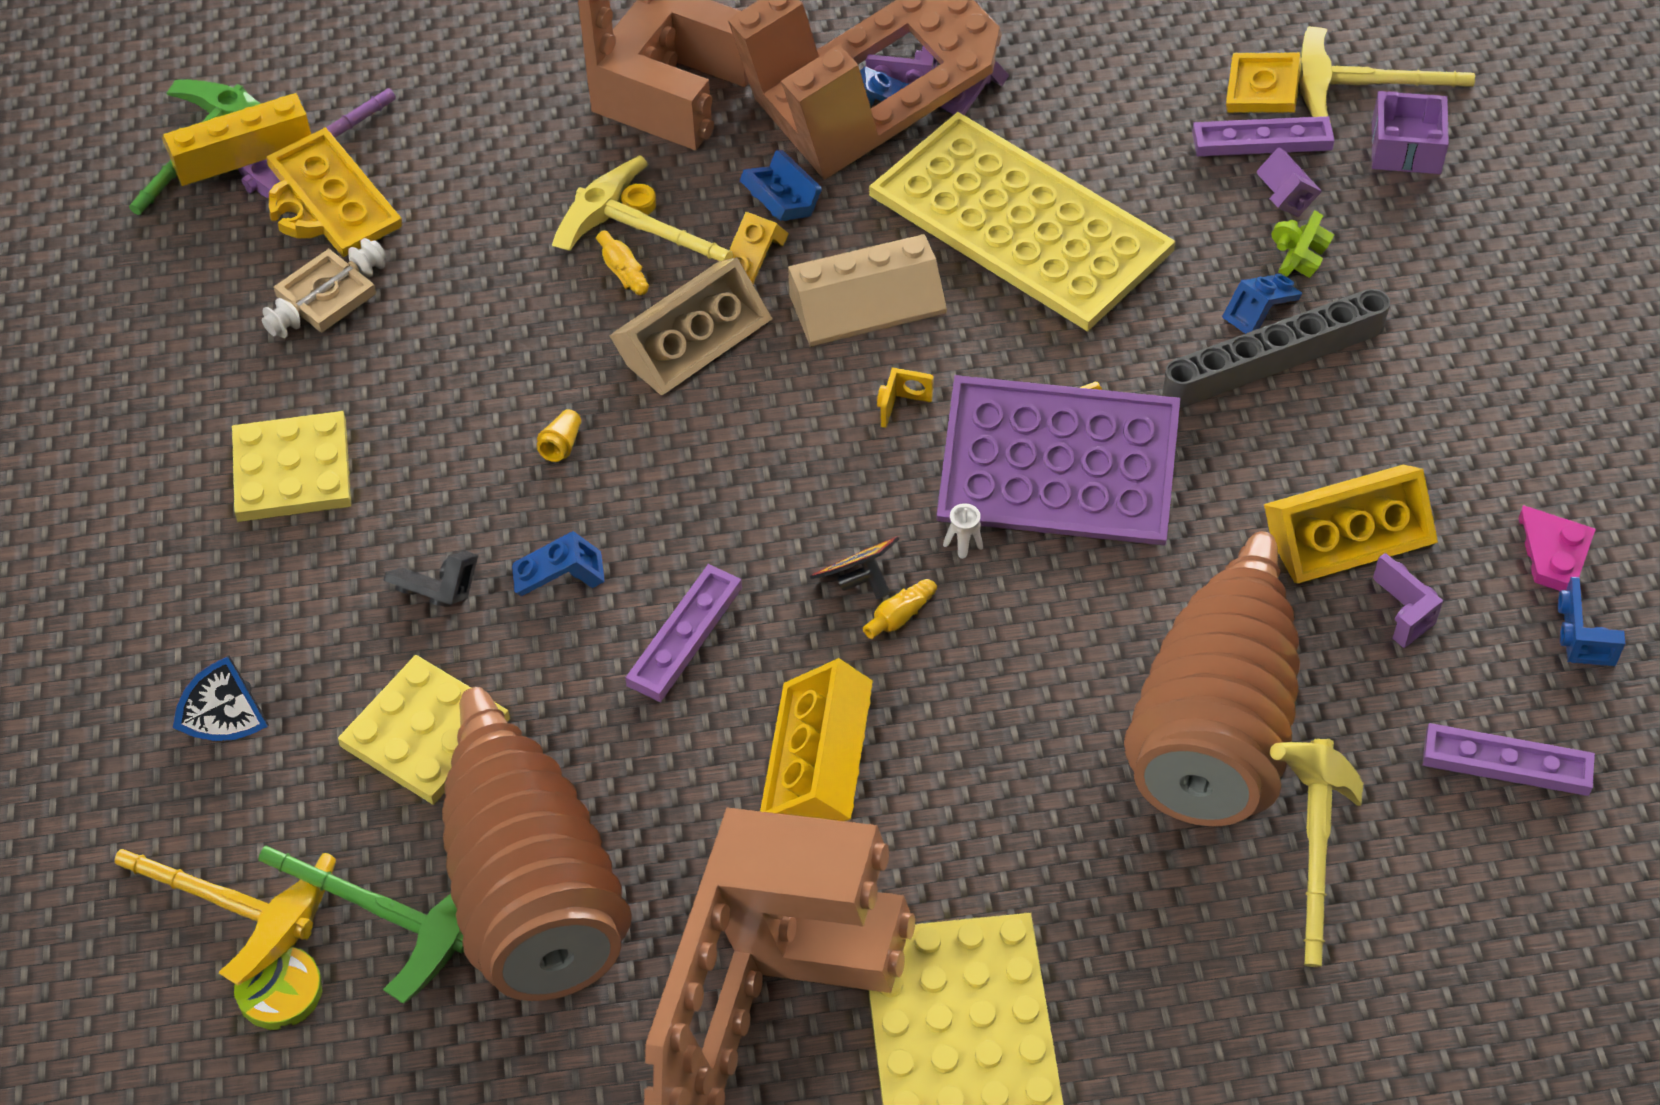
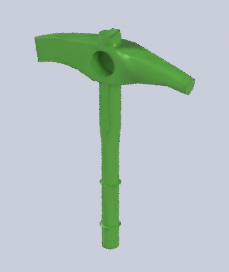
M175 80L166 93L168 96L187 100L205 109L209 115L202 122L260 104L239 84L230 87L207 81ZM171 159L166 165L162 166L161 171L144 190H140L139 195L129 205L130 210L134 214L140 215L150 203L154 202V199L173 178H176L177 173Z
M265 845L259 854L258 860L278 869L279 872L283 871L319 887L320 891L330 892L385 920L418 934L416 947L409 961L400 973L383 989L403 1004L418 994L438 974L455 951L464 953L463 935L457 925V908L454 905L451 894L433 907L428 915L388 897L332 875L331 872L327 873L291 857L289 853L285 854Z

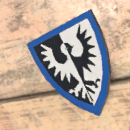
M228 655L196 674L186 686L176 706L173 728L192 737L223 741L235 740L251 735L268 727L269 724L251 694V684L243 680L233 660Z

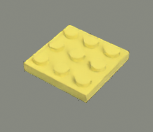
M344 411L232 426L234 511L237 522L351 507L347 431Z
M415 655L338 737L340 747L434 805L445 793V780L451 769L453 752L458 745L457 734L460 729L459 703L463 692L471 687ZM495 702L498 709L503 711L504 718L508 722L510 720L509 710Z

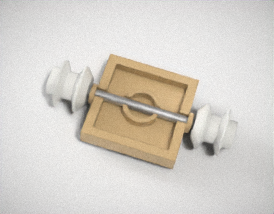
M366 238L362 239V249L349 248L348 263L333 251L327 249L275 285L274 290L276 297H278L275 300L276 309L263 308L264 317L262 318V323L266 330L273 336L279 335L282 338H286L288 336L287 327L300 328L301 316L322 333L376 294L375 285L366 277L370 278L373 276L372 267L375 266L379 269L385 267L384 259L386 254L381 245L376 241L371 242Z

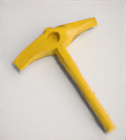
M120 849L115 856L116 865L129 869L134 874H142L170 885L172 889L183 890L226 910L257 921L255 931L247 944L235 958L219 971L220 975L236 985L249 980L271 965L288 951L299 938L307 940L310 937L313 927L312 920L325 890L320 891L319 887L299 880L274 897L270 903H266L238 891L184 873L181 869L176 870L146 858L145 855H137ZM323 853L314 867L327 873L331 872L332 874L336 859L330 854Z

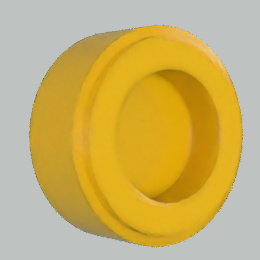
M646 184L630 185L621 194L622 204L641 211L646 215L652 213L656 208L655 191Z

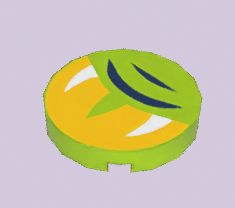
M291 947L254 977L240 985H234V997L242 1015L253 1025L269 1030L281 1029V1026L290 1023L295 1025L302 1022L315 1010L322 995L321 974L314 959L302 949Z

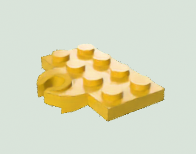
M326 127L266 156L268 167L281 181L275 184L269 191V214L271 221L279 220L280 216L286 212L297 214L293 218H282L278 221L279 231L283 234L295 238H313L324 234L339 254L345 257L349 255V248H361L362 239L366 238L371 242L376 241L402 227V218Z

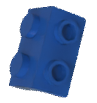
M783 150L775 151L770 166L744 169L740 178V182L750 191L751 195L759 199L771 211V214L780 221L811 217L822 190L821 186Z

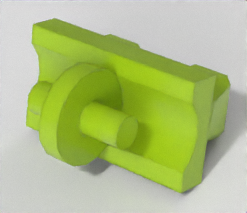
M1314 210L1307 224L1300 228L1295 220L1283 221L1275 225L1271 234L1272 239L1277 244V248L1281 251L1289 249L1278 271L1279 273L1288 277L1295 269L1310 278L1316 272L1323 258L1310 251L1308 247L1322 255L1334 236L1333 233L1319 225L1324 215Z

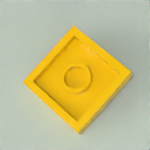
M1233 53L1226 99L1227 112H1295L1301 66L1300 53Z

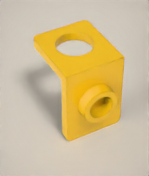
M892 367L887 386H880L877 398V407H881V427L887 428L896 396L931 402L933 398V375ZM909 380L918 381L925 389L921 391L912 390L905 385V382Z

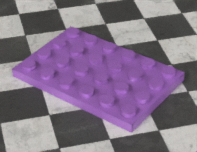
M954 375L937 521L951 523L949 516L955 506L971 504L980 512L979 522L981 526L1166 546L1180 398Z

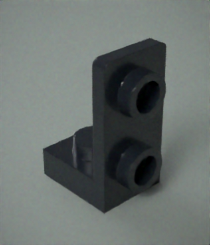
M466 550L449 555L440 569L439 577L442 581L406 568H397L385 572L384 581L394 584L395 589L399 592L411 595L419 593L430 597L429 601L435 605L451 607L452 604L468 599L478 555Z

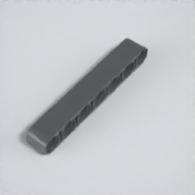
M1378 289L1364 290L1174 359L1166 366L1162 396L1180 398V408L1186 407L1376 337L1385 328L1390 299L1387 294Z

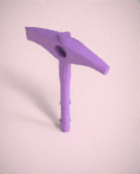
M388 88L375 97L372 96L369 101L348 114L342 115V118L326 128L336 138L396 100L395 94ZM267 159L238 168L243 177L242 183L249 193L256 190L269 199V191L275 184L281 182L268 167Z

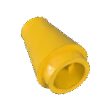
M570 409L562 411L557 418L538 434L537 450L543 458L551 462H559L570 455L582 422L578 413Z

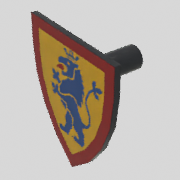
M897 536L858 552L810 575V578H821L861 564V568L838 577L840 587L845 591L869 581L876 599L883 598L890 594V590L876 558L882 556L900 539Z

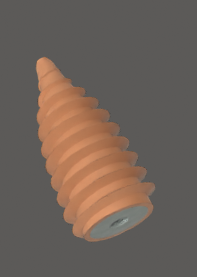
M1259 531L1249 537L1245 546L1241 548L1238 558L1231 561L1224 571L1216 574L1206 586L1199 589L1191 597L1188 606L1176 617L1172 629L1164 638L1160 652L1151 665L1150 675L1145 680L1141 690V698L1135 706L1132 722L1126 731L1124 740L1125 755L1130 767L1134 771L1135 783L1140 793L1161 812L1187 823L1202 826L1235 824L1251 815L1265 811L1275 803L1280 795V778L1286 770L1287 763L1273 759L1270 755V749L1275 743L1292 742L1291 726L1295 721V701L1299 692L1297 680L1300 670V659L1297 652L1299 636L1293 624V608L1286 599V589L1283 583L1278 579L1280 575L1278 546L1274 536L1268 532Z
M480 687L469 688L463 692L459 703L460 729L457 734L458 745L453 752L451 769L445 780L446 798L442 808V818L445 824L443 842L447 852L446 868L448 876L452 881L451 897L457 908V925L463 935L462 944L464 952L470 963L482 972L486 980L508 997L523 1001H543L564 997L591 985L614 965L621 950V941L625 938L631 926V908L625 899L622 898V885L618 877L612 873V861L609 854L602 848L600 833L590 823V813L586 806L577 799L575 786L569 779L562 776L560 765L550 756L543 754V749L538 742L529 737L522 736L521 729L518 726L505 720L503 711L498 709L488 692Z

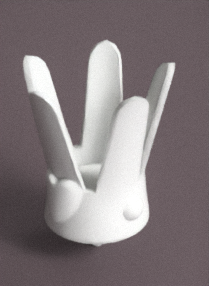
M971 504L955 506L950 512L951 524L945 536L943 546H949L956 533L958 556L963 559L968 554L969 540L972 534L978 549H983L980 533L981 523L979 522L980 512Z

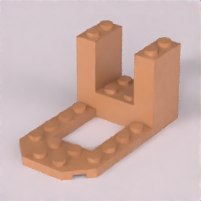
M578 0L591 111L697 150L704 139L707 140L711 136L714 129V121L711 116L712 96L710 95L709 79L681 70L675 66L676 63L746 87L749 81L728 23V19L741 12V10L712 0H637L613 28V12L610 9V0Z
M758 0L728 19L755 100L824 180L992 74L995 66L996 49L999 47L1002 37L1000 26L974 0H895L819 49L816 48L805 8L800 0ZM911 32L940 65L873 108H870L858 64L865 61L867 55L876 54Z
M726 808L646 1041L645 1063L654 1065L653 1087L648 1086L644 1090V1105L725 1104L724 1089L728 1076L733 1075L738 1062L737 1048L741 1036H745L750 1026L749 1011L753 998L758 997L761 992L762 975L886 993L892 992L895 978L901 977L905 963L903 950L906 939L913 937L915 915L910 912L904 895L878 892L876 883L880 871H884L887 867L889 847L887 844H884L877 825ZM721 931H725L734 954L701 1050L689 1026L694 1011H698L702 1005L704 997L703 984L707 972L711 971L715 966L717 959L716 945Z

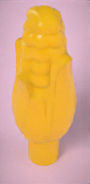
M607 230L601 231L596 236V240L603 248L602 256L606 265L620 279L625 289L631 288L636 295H645L648 292L649 285L646 278H644V274L641 272L643 266L637 262L627 245L619 240H614Z
M929 579L919 581L918 584H914L912 587L907 588V590L903 588L895 596L883 601L877 607L874 619L863 626L864 634L868 638L873 639L882 631L891 632L902 627L912 615L918 614V610L935 594L937 590L935 582Z

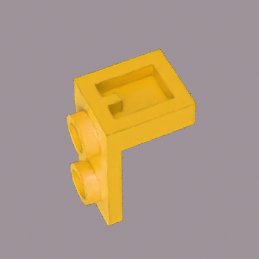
M745 212L729 250L733 252L732 258H738L750 281L754 284L771 243L783 246L789 233L775 222Z

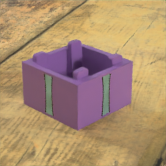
M1378 91L1372 117V169L1441 174L1449 145L1447 96Z

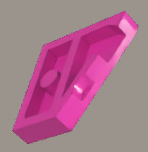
M1523 505L1518 519L1519 523L1524 525L1526 533L1525 547L1527 555L1532 560L1531 571L1534 582L1559 591L1566 590L1571 576H1580L1595 528Z

